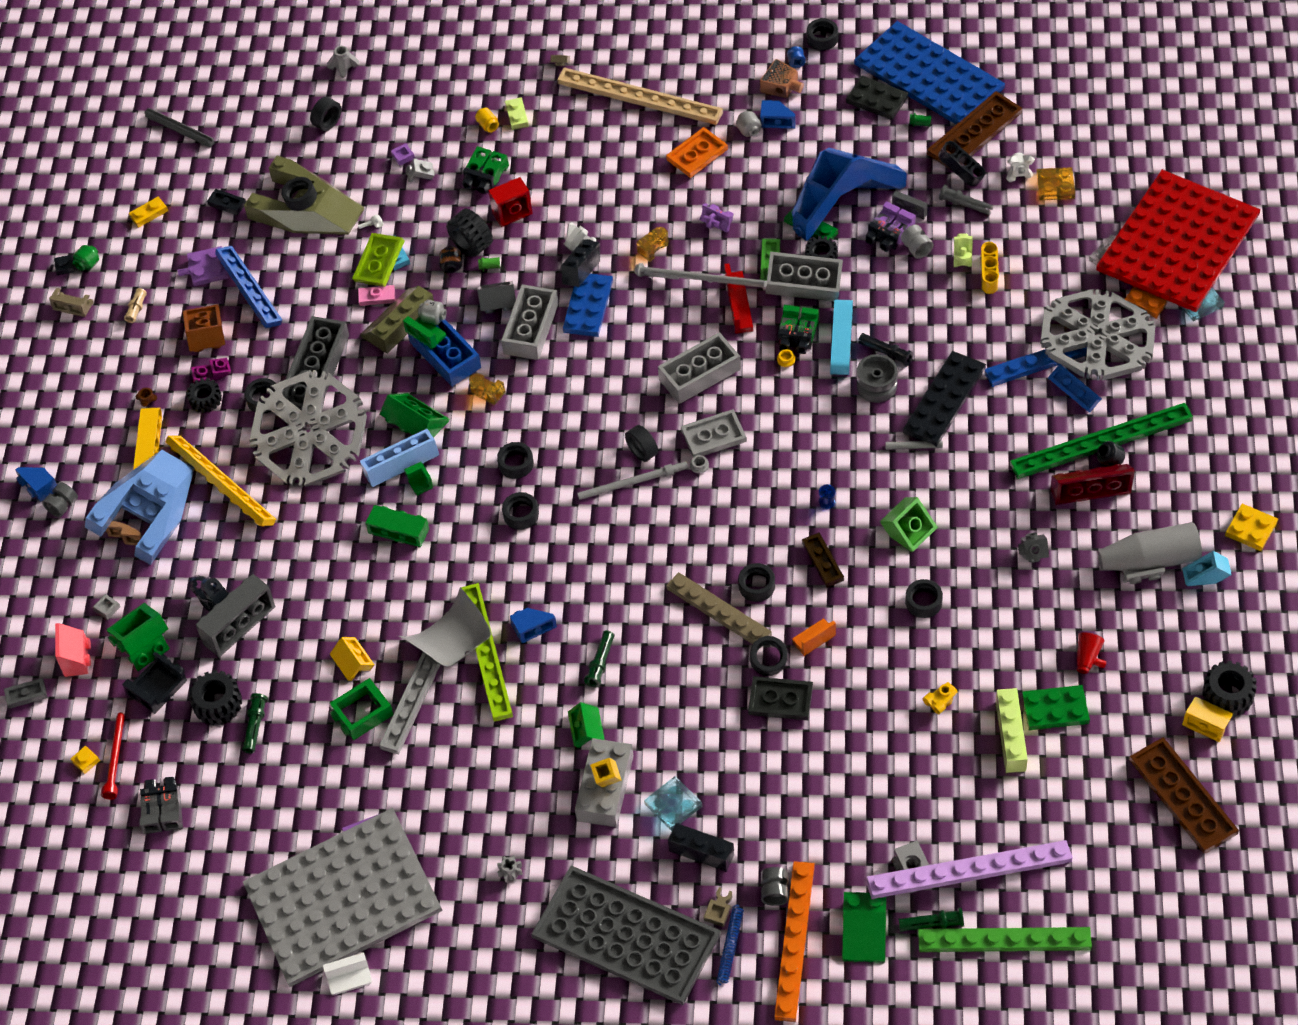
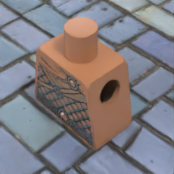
M778 59L774 60L760 79V92L787 98L792 90L801 93L804 87V83L798 81V71Z

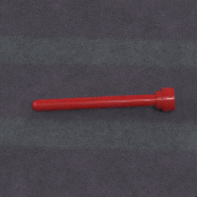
M121 712L116 716L107 782L101 789V797L108 800L116 799L118 793L115 779L125 717Z

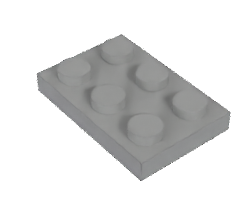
M734 409L681 426L682 434L693 457L697 455L705 456L747 442V437Z

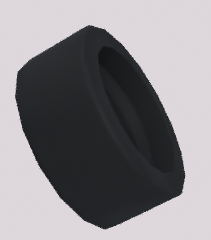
M825 18L816 19L809 23L806 31L808 45L816 50L833 48L838 42L837 24ZM818 31H828L832 35L827 38H818L813 34Z
M328 96L319 99L310 114L312 125L323 131L332 129L337 124L341 115L340 103Z
M296 177L289 180L283 186L281 192L287 207L295 211L309 208L317 198V192L312 181L306 177ZM308 189L302 197L291 198L296 191Z
M259 378L247 385L245 399L250 410L256 412L258 403L252 399L253 396L259 391L267 390V388L275 392L271 385L276 384V382L268 378ZM267 410V411L264 412V414L269 413V412H272V411H271V410Z
M636 425L625 433V440L629 449L640 461L647 462L658 454L656 441L643 426Z
M510 442L504 445L497 454L498 467L501 473L508 478H522L528 475L534 466L530 447L521 442ZM521 454L526 457V461L522 465L512 467L505 464V459L510 455Z
M526 492L513 493L503 502L502 513L504 521L509 527L523 530L531 527L538 520V504L531 494ZM519 504H526L532 509L530 514L521 518L511 516L509 511L512 507Z
M752 563L745 566L738 576L741 595L753 602L764 601L773 595L775 590V574L772 569L761 563ZM760 575L768 579V585L765 588L754 590L748 588L745 585V581L751 576Z
M920 579L908 586L905 605L912 615L918 618H929L939 613L942 608L943 592L936 582ZM926 591L932 593L936 597V601L928 606H920L912 600V597L917 592Z
M764 636L753 643L749 660L752 668L757 673L772 676L783 670L787 662L788 651L786 645L780 639L774 636ZM772 645L779 650L780 660L775 666L767 667L758 661L757 652L762 646Z

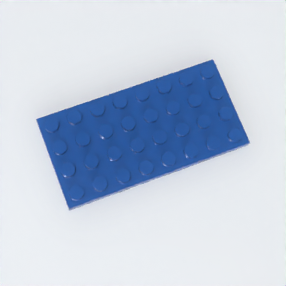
M896 21L854 59V65L888 85L908 92V97L954 124H958L995 91L1000 93L1005 88V83L899 21Z

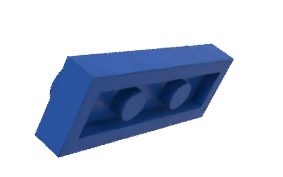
M1061 364L1048 377V379L1089 413L1102 400L1101 397Z

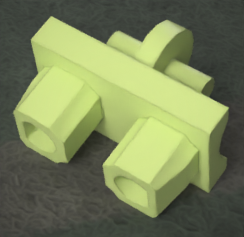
M967 233L957 234V237H954V267H972L973 238L968 236Z

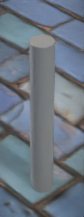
M942 440L937 447L926 441L885 442L886 450L943 448Z

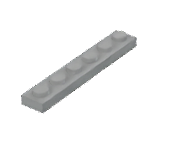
M424 652L417 663L379 745L381 750L399 755L441 665Z

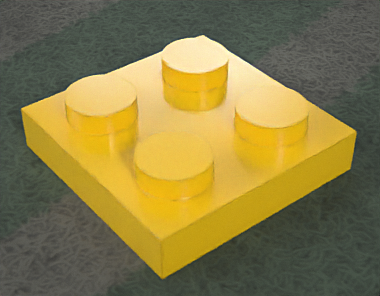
M1242 503L1226 530L1225 536L1262 551L1278 522V518Z

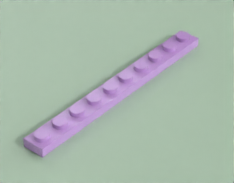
M1064 840L867 876L866 883L871 899L1070 863L1073 857L1067 841Z

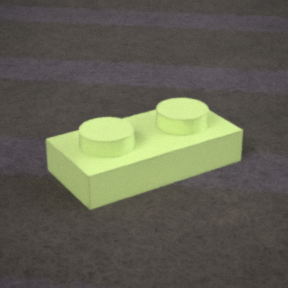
M522 97L506 100L505 105L512 130L529 127Z

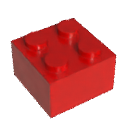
M521 177L488 190L492 214L501 227L533 214L530 191Z

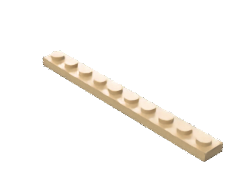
M565 67L557 79L560 85L714 125L718 124L723 114V108Z

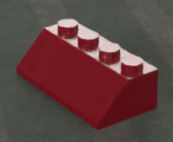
M1116 464L1109 467H1097L1090 470H1077L1071 473L1052 475L1050 487L1055 505L1130 494L1135 473L1134 468L1128 464Z

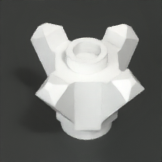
M1013 154L1007 160L1011 166L1006 179L1011 183L1018 176L1031 178L1033 173L1029 169V165H1032L1035 159L1031 155Z
M570 222L567 226L566 241L563 244L573 252L583 239H590L596 242V238L589 237L587 235L588 231L581 225L578 228L573 222Z

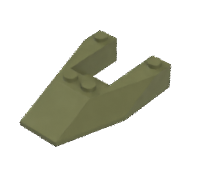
M276 156L269 166L272 182L285 185L293 178L306 177L312 181L316 189L317 198L315 202L307 209L295 211L288 208L285 202L252 193L244 204L248 219L292 233L349 235L364 211L362 205L295 161L281 156ZM308 189L299 190L294 199L302 197Z

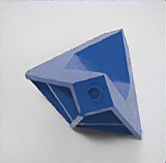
M827 148L819 152L791 212L793 215V230L798 236L808 241L841 195L854 188L903 189L906 187L907 173L896 164Z

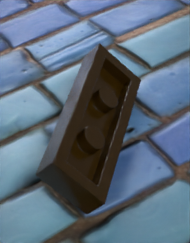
M820 532L803 538L802 545L826 588L844 581V575Z

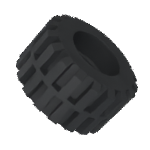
M465 208L447 222L446 228L451 240L458 249L470 257L478 256L493 242V236L488 225L478 214L470 209Z
M1222 661L1219 662L1218 666L1215 664L1211 670H1208L1202 696H1204L1205 701L1233 714L1232 717H1236L1237 713L1239 715L1244 714V711H1248L1253 704L1257 681L1256 678H1253V672H1248L1247 666L1244 665L1242 667L1239 662L1233 664L1232 661H1227L1225 664ZM1232 685L1239 692L1228 693L1223 691L1220 686Z
M212 670V673L205 672L204 676H198V680L192 682V687L189 688L190 695H188L197 718L201 719L205 724L209 722L210 725H215V723L221 725L223 721L229 722L231 717L235 718L237 716L236 711L241 709L242 696L237 682L232 678V675L229 673L226 675L224 671L218 673L217 670ZM224 694L218 701H207L212 695Z

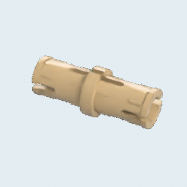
M136 289L133 299L129 301V308L124 316L125 321L129 323L136 321L139 311L143 308L144 298L147 295L144 289Z

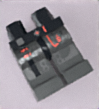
M165 777L163 779L164 786L157 787L156 780H145L144 788L140 789V827L144 834L162 832V826L165 831L183 829L181 793L174 777Z

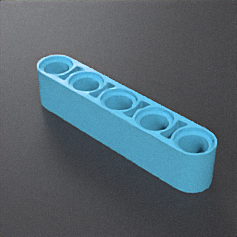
M834 300L830 374L849 375L853 300Z

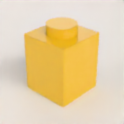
M606 758L590 764L595 782L602 788L622 781L616 761Z

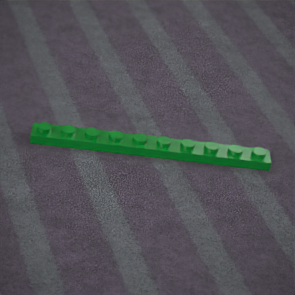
M1184 402L1010 460V466L1017 479H1021L1095 454L1098 447L1106 441L1122 445L1191 422L1193 415Z

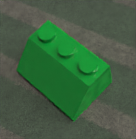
M408 393L387 395L379 414L385 418L386 422L397 425L402 432L415 435L428 429L433 438L450 420Z

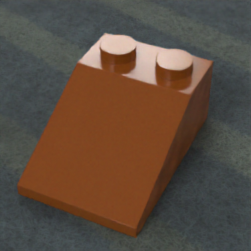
M218 304L183 311L185 332L190 352H201L207 348L217 349L226 345Z

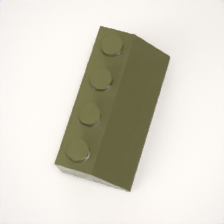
M420 286L408 288L360 334V337L388 354L408 334L405 332L403 320L407 316L416 320L420 304L426 300L434 301L433 294Z

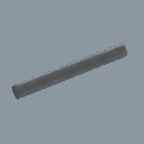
M147 108L144 111L145 117L207 147H212L215 143L214 138L151 108Z

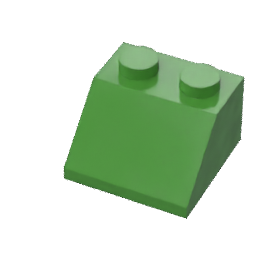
M905 497L880 521L888 535L911 552L938 528L918 497Z

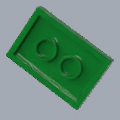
M1083 685L1022 691L1028 730L1090 723Z

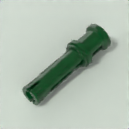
M603 631L594 660L588 665L589 671L584 677V683L590 687L597 688L601 685L600 679L606 671L605 662L615 634L611 631Z
M260 693L251 694V705L247 711L249 720L242 751L249 754L255 752L260 722L265 717L264 707L265 703L268 702V697Z
M962 908L948 912L940 910L938 914L898 918L900 932L932 927L946 929L949 926L956 925L964 927Z

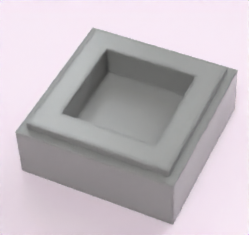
M105 594L92 608L96 613L108 620L121 606L117 601Z

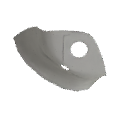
M460 587L454 604L440 620L419 634L399 637L419 648L436 662L449 667L466 657L490 638L491 632L478 608Z

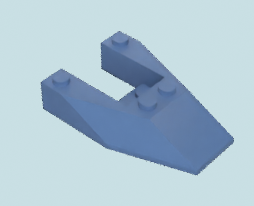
M163 450L159 451L117 481L101 497L87 515L85 528L102 536L118 512L123 508L151 524L136 545L134 554L135 557L151 565L181 522L194 468Z

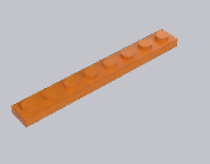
M797 861L793 863L775 1020L796 1022L815 863Z

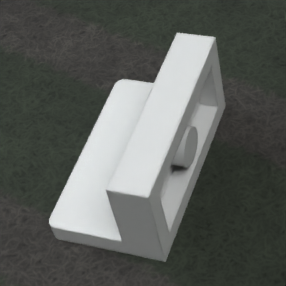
M364 952L323 965L332 996L372 984Z

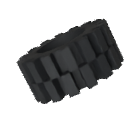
M818 236V239L813 237L812 241L809 240L808 244L805 245V255L837 259L836 242H832L831 238L827 240V236H824L823 239H821V236ZM817 251H826V252H828V253L825 254V255H817V254H815V252H817Z
M200 378V382L195 380V384L191 383L190 388L188 387L186 392L191 408L195 409L196 412L201 410L202 413H205V410L211 412V408L215 410L217 408L216 405L219 406L221 404L220 401H222L218 384L213 379L210 381V378H206V381ZM202 393H211L206 398H197Z

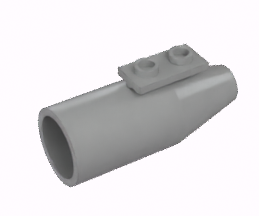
M1193 522L1134 533L1098 550L1097 557L1101 570L1123 571V583L1137 584L1142 582L1141 579L1149 578V581L1160 579L1161 575L1165 572V567L1190 563L1202 557V546L1196 525Z

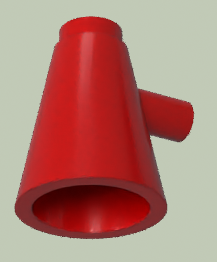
M1088 632L1078 634V672L1088 674L1093 665L1105 668L1107 661L1097 658L1105 642L1102 637Z

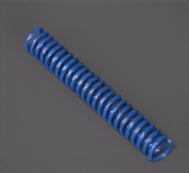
M739 905L732 907L716 980L719 985L721 983L718 981L728 983L730 979L731 964H733V955H735L734 952L736 951V943L738 942V934L740 933L739 930L744 912L741 908H734L739 907Z

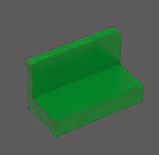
M407 316L403 320L405 332L431 349L446 337L444 331L435 325L423 323L419 317L413 320Z
M580 702L568 711L575 747H582L590 740L592 741V738L605 740L598 707Z

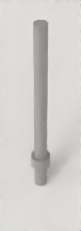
M686 461L675 465L668 464L664 468L577 493L579 500L664 475L668 477L674 475L675 472L688 469Z

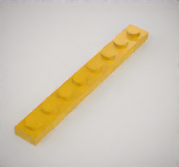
M182 436L167 437L165 442L171 447L172 451L181 455L185 462L190 463L196 472L205 476L209 483L214 484L220 493L229 497L230 501L238 505L244 514L254 519L257 525L262 527L274 525L275 517Z

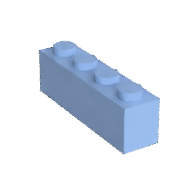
M425 429L360 460V464L366 479L374 487L405 472L404 469L419 462L424 463L439 456V451L435 439L429 430Z

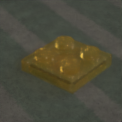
M1072 167L1036 170L1039 201L1075 199Z

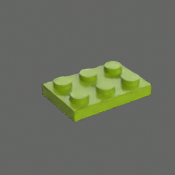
M371 233L352 279L358 283L386 287L405 242L402 237Z

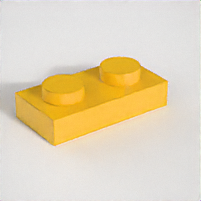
M158 196L128 214L139 228L168 212V208Z

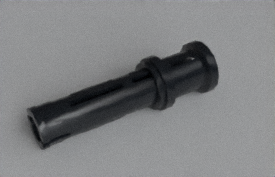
M862 333L858 339L859 344L881 352L892 360L903 363L906 367L913 358V351L901 349L897 344H887L865 333Z

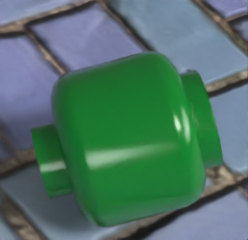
M82 245L73 254L74 266L80 271H90L99 261L98 250L92 245Z

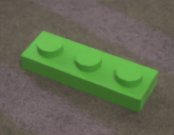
M762 239L760 280L767 281L770 252L780 253V239Z

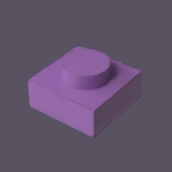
M406 143L391 150V154L399 166L413 160V158L415 159L414 153Z

